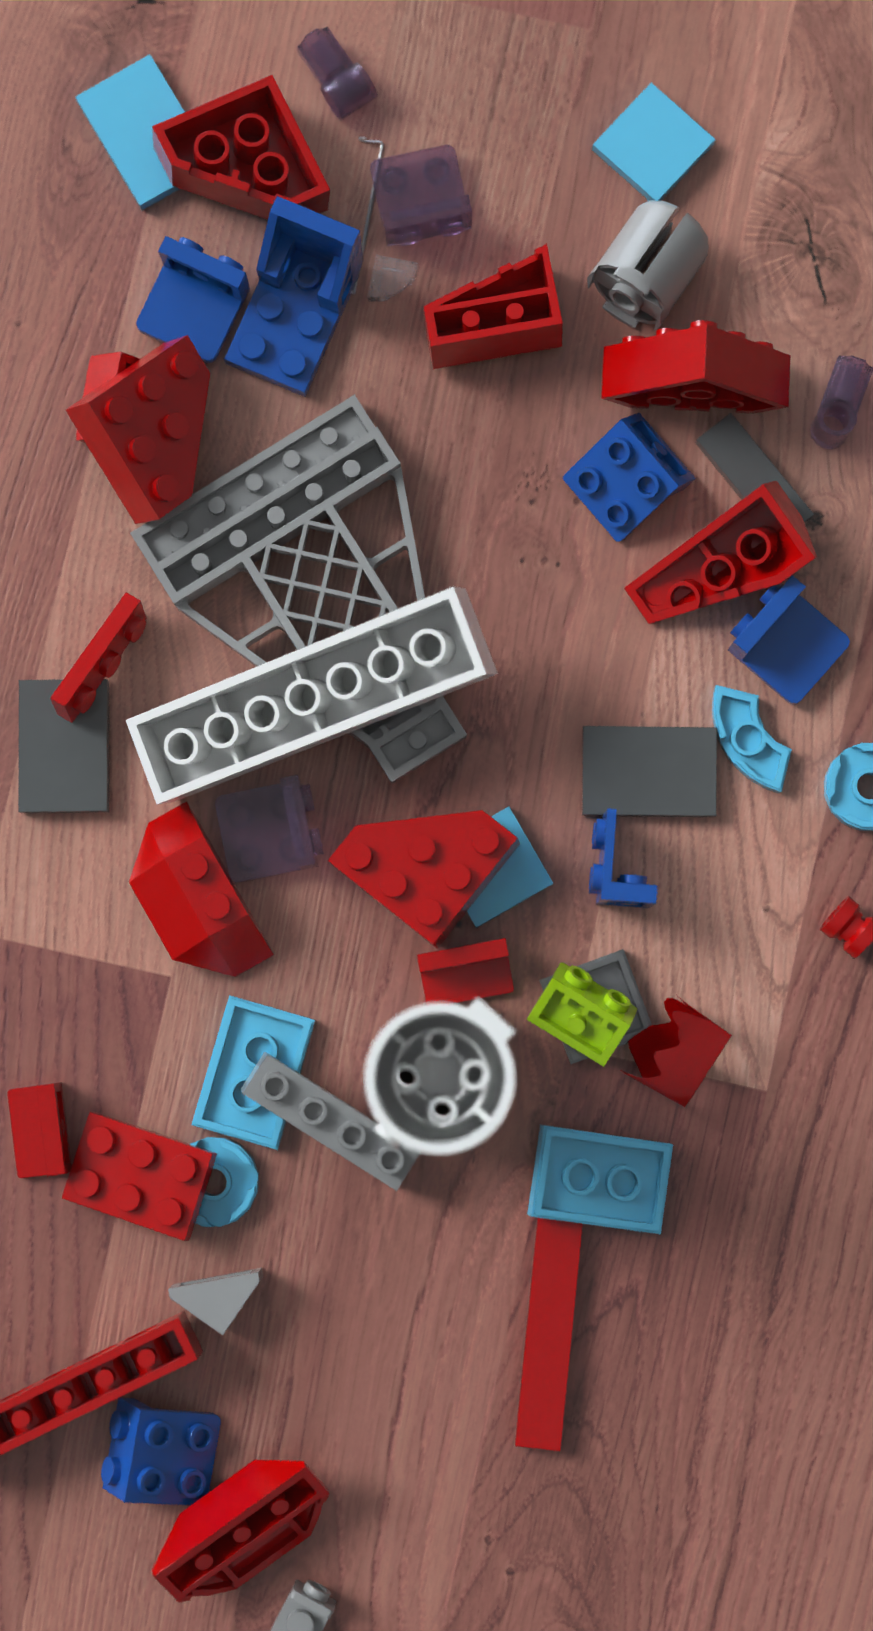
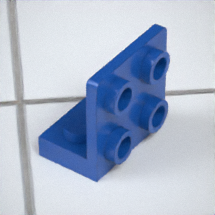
M640 413L622 418L563 476L566 484L617 542L624 540L668 497L683 491L696 479Z
M607 808L602 819L597 818L596 823L594 822L592 849L600 850L599 864H593V867L590 868L589 894H597V905L650 908L656 904L658 885H648L647 876L622 874L617 878V882H612L617 809Z

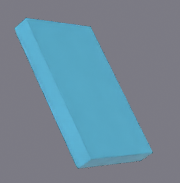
M150 54L75 97L142 211L180 189L172 186L154 150L152 126L185 111Z
M229 995L191 1125L278 1150L286 1121L244 1095L240 1089L264 1052L269 1053L298 1073H301L316 1020Z
M540 1125L527 1215L537 1218L661 1234L673 1144Z

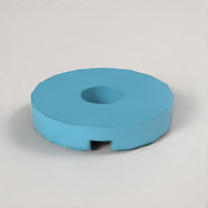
M860 743L843 750L830 763L824 777V796L830 811L842 824L858 831H873V799L864 798L857 789V783L861 776H873V743Z
M206 1137L191 1143V1145L218 1153L213 1169L221 1171L225 1175L227 1182L225 1190L220 1194L214 1195L205 1191L195 1223L202 1227H221L237 1221L251 1208L258 1193L259 1173L253 1157L241 1144L226 1137Z

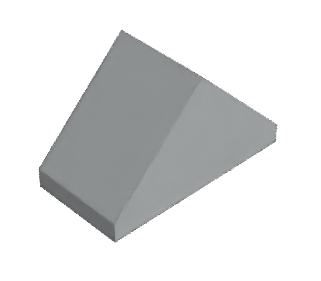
M262 1268L176 1283L168 1289L169 1297L223 1335L263 1278Z

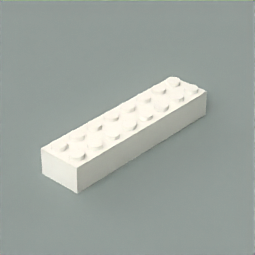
M451 587L125 721L156 804L176 802L498 673L466 589Z

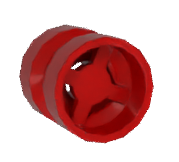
M847 896L827 917L819 930L829 938H837L839 941L843 939V950L855 959L873 941V916L863 919V913L860 912L859 904L850 896Z

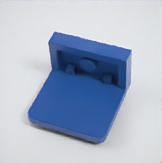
M165 236L158 250L163 267L136 321L137 328L141 333L162 343L188 335L202 360L206 363L214 362L250 290L246 272L242 271L243 266L227 256L220 255L216 259L203 253L204 249L190 239L180 237L179 241Z
M793 575L784 585L781 583L771 586L759 600L765 607L755 618L747 613L730 632L736 639L728 648L732 655L789 704L799 703L850 644L849 637L800 595L806 586Z
M119 1397L116 1411L113 1412L109 1424L111 1435L109 1454L104 1459L101 1469L103 1489L124 1503L192 1505L209 1493L221 1425L220 1417L211 1412L153 1409L135 1398Z

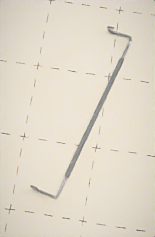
M360 136L358 138L361 142L381 144L361 243L364 255L381 165L383 142L380 140H363L366 137ZM358 279L355 283L354 290L351 291L352 294L356 293Z

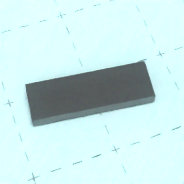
M732 413L728 414L696 440V445L741 500L762 484L777 481L801 514L804 523L814 515Z

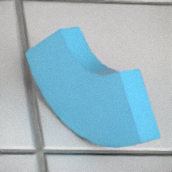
M716 685L712 698V716L714 727H717V738L724 753L731 763L749 780L765 789L781 793L792 749L776 742L764 729L758 713L759 695Z

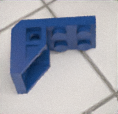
M277 196L269 213L256 268L259 282L224 358L225 363L306 397L359 276L363 262L360 230Z

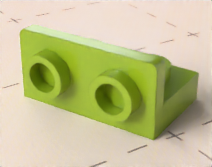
M561 962L526 1020L604 1067L631 1026L637 1008L631 1004L629 998L623 993L614 989L608 990L593 981L590 974L584 969L577 966H568Z

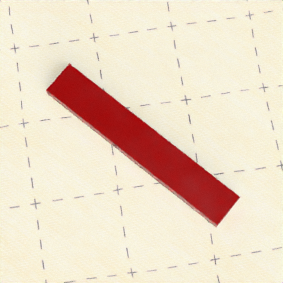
M537 1218L515 1446L561 1450L583 1227L581 1223Z

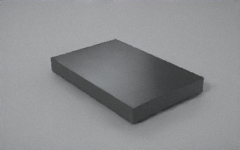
M63 679L19 680L18 812H109V680L104 679L96 689V698L92 706L85 713H79L73 723L60 717L50 700V697Z
M583 726L582 816H603L607 808L617 809L616 816L716 817L717 727Z

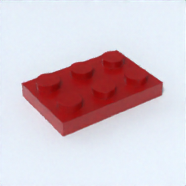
M89 1112L62 1199L183 1241H190L218 1153L97 1112Z

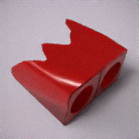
M667 998L664 1001V1007L671 1021L669 1023L651 1025L628 1041L629 1049L642 1078L624 1071L622 1072L685 1107L732 1035L685 1001L682 1003L674 998Z

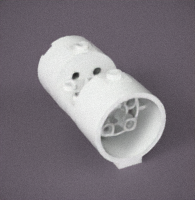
M479 998L469 1008L448 1003H431L414 1007L398 1015L377 1036L366 1062V1095L374 1114L373 1116L379 1122L374 1129L395 1148L402 1143L409 1149L412 1148L431 1154L455 1153L482 1142L502 1122L513 1098L515 1070L506 1041L515 1031ZM403 1069L411 1070L415 1075V1082L412 1084L402 1082L400 1071ZM439 1102H445L450 1105L452 1110L447 1115H440L435 1111L434 1106Z

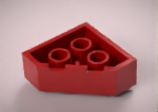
M273 75L152 126L154 150L174 187L267 220L277 196L319 214L328 211L330 188Z
M707 320L694 321L690 323V328L682 330L674 328L656 330V335L650 337L626 336L622 338V343L604 346L601 398L629 408L645 409L649 408V404L658 406L675 405V410L709 412L711 406L720 409L736 408V413L754 414L789 407L791 355L773 349V344L769 342L748 340L745 333L719 329L716 322Z
M188 335L161 344L65 409L135 524L161 519L190 498L193 493L210 372Z
M483 810L355 825L327 861L438 949L518 848L520 842L514 834Z

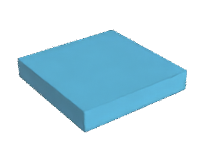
M650 83L593 143L592 151L647 200L662 201L715 143V138L653 83Z
M509 806L491 817L518 838L520 845L467 910L476 928L553 884Z

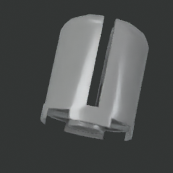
M649 200L639 205L587 277L588 289L594 282L599 293L606 299L602 308L617 320L633 328L640 321L647 324H656L653 331L657 330L667 318L669 312L708 255V236L701 225L689 213H686L644 275L642 274L673 226L671 221L679 210L678 206L666 201Z

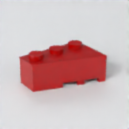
M547 244L535 249V254L514 265H511L509 262L498 268V273L476 284L472 281L423 306L433 369L562 347L563 322Z

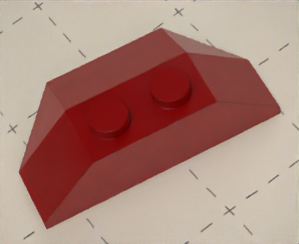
M186 801L149 822L129 884L172 960L237 977L274 956L273 951L189 803Z
M253 1460L178 1515L152 1569L153 1577L178 1603L189 1601L192 1596H210L236 1590L311 1536L321 1514L323 1503L327 1501L330 1493L323 1482L304 1461Z

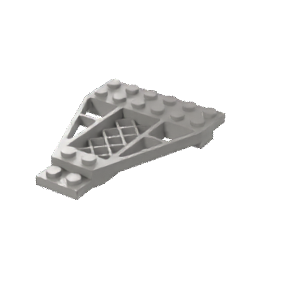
M355 395L192 494L190 498L161 519L149 521L130 533L176 608L256 667L267 662L249 650L248 647L275 630H283L296 650L306 647L289 619L312 624L307 644L309 646L315 643L318 626L340 631L356 627L351 626L356 602L381 608L379 617L385 615L386 611L390 613L397 610L396 604L378 578L375 570L378 566L404 550H407L409 554L417 601L425 598L401 463ZM388 480H393L397 488L405 538L372 558L365 557L338 513L342 508ZM328 518L332 525L320 522ZM309 529L333 534L328 556L304 551ZM301 534L298 549L282 546ZM339 537L355 562L335 558ZM272 552L296 557L290 580L267 575ZM263 558L259 572L254 563ZM302 558L326 564L321 587L297 581ZM333 565L357 571L352 594L328 588ZM246 572L251 576L271 608L273 618L265 625L237 641L191 608L190 604L193 600L235 574ZM362 575L365 576L379 600L358 595ZM266 582L289 587L284 609H282ZM295 589L319 594L314 617L290 612ZM325 596L350 601L345 624L320 619ZM443 696L348 733L371 750L391 784L467 737V733Z

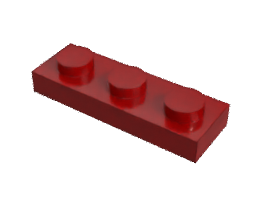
M127 592L124 594L52 694L50 700L60 717L73 723L79 713L88 711L96 698V689L105 677L110 678L116 672L121 663V654L130 642L135 643L141 637L145 630L147 619L141 600Z

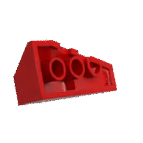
M773 481L762 484L624 589L648 624L781 584L816 559L817 555L801 514L779 483Z

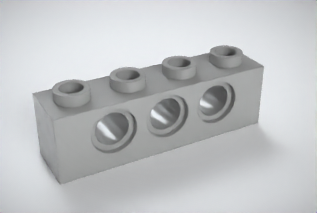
M267 1052L263 1053L240 1089L250 1099L396 1191L421 1153L412 1148L409 1149L402 1143L397 1148L393 1147L374 1129L379 1123Z

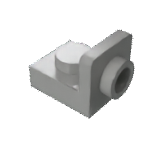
M296 1579L270 1631H322L335 1610L336 1600L330 1597V1590L312 1580H307L306 1584Z

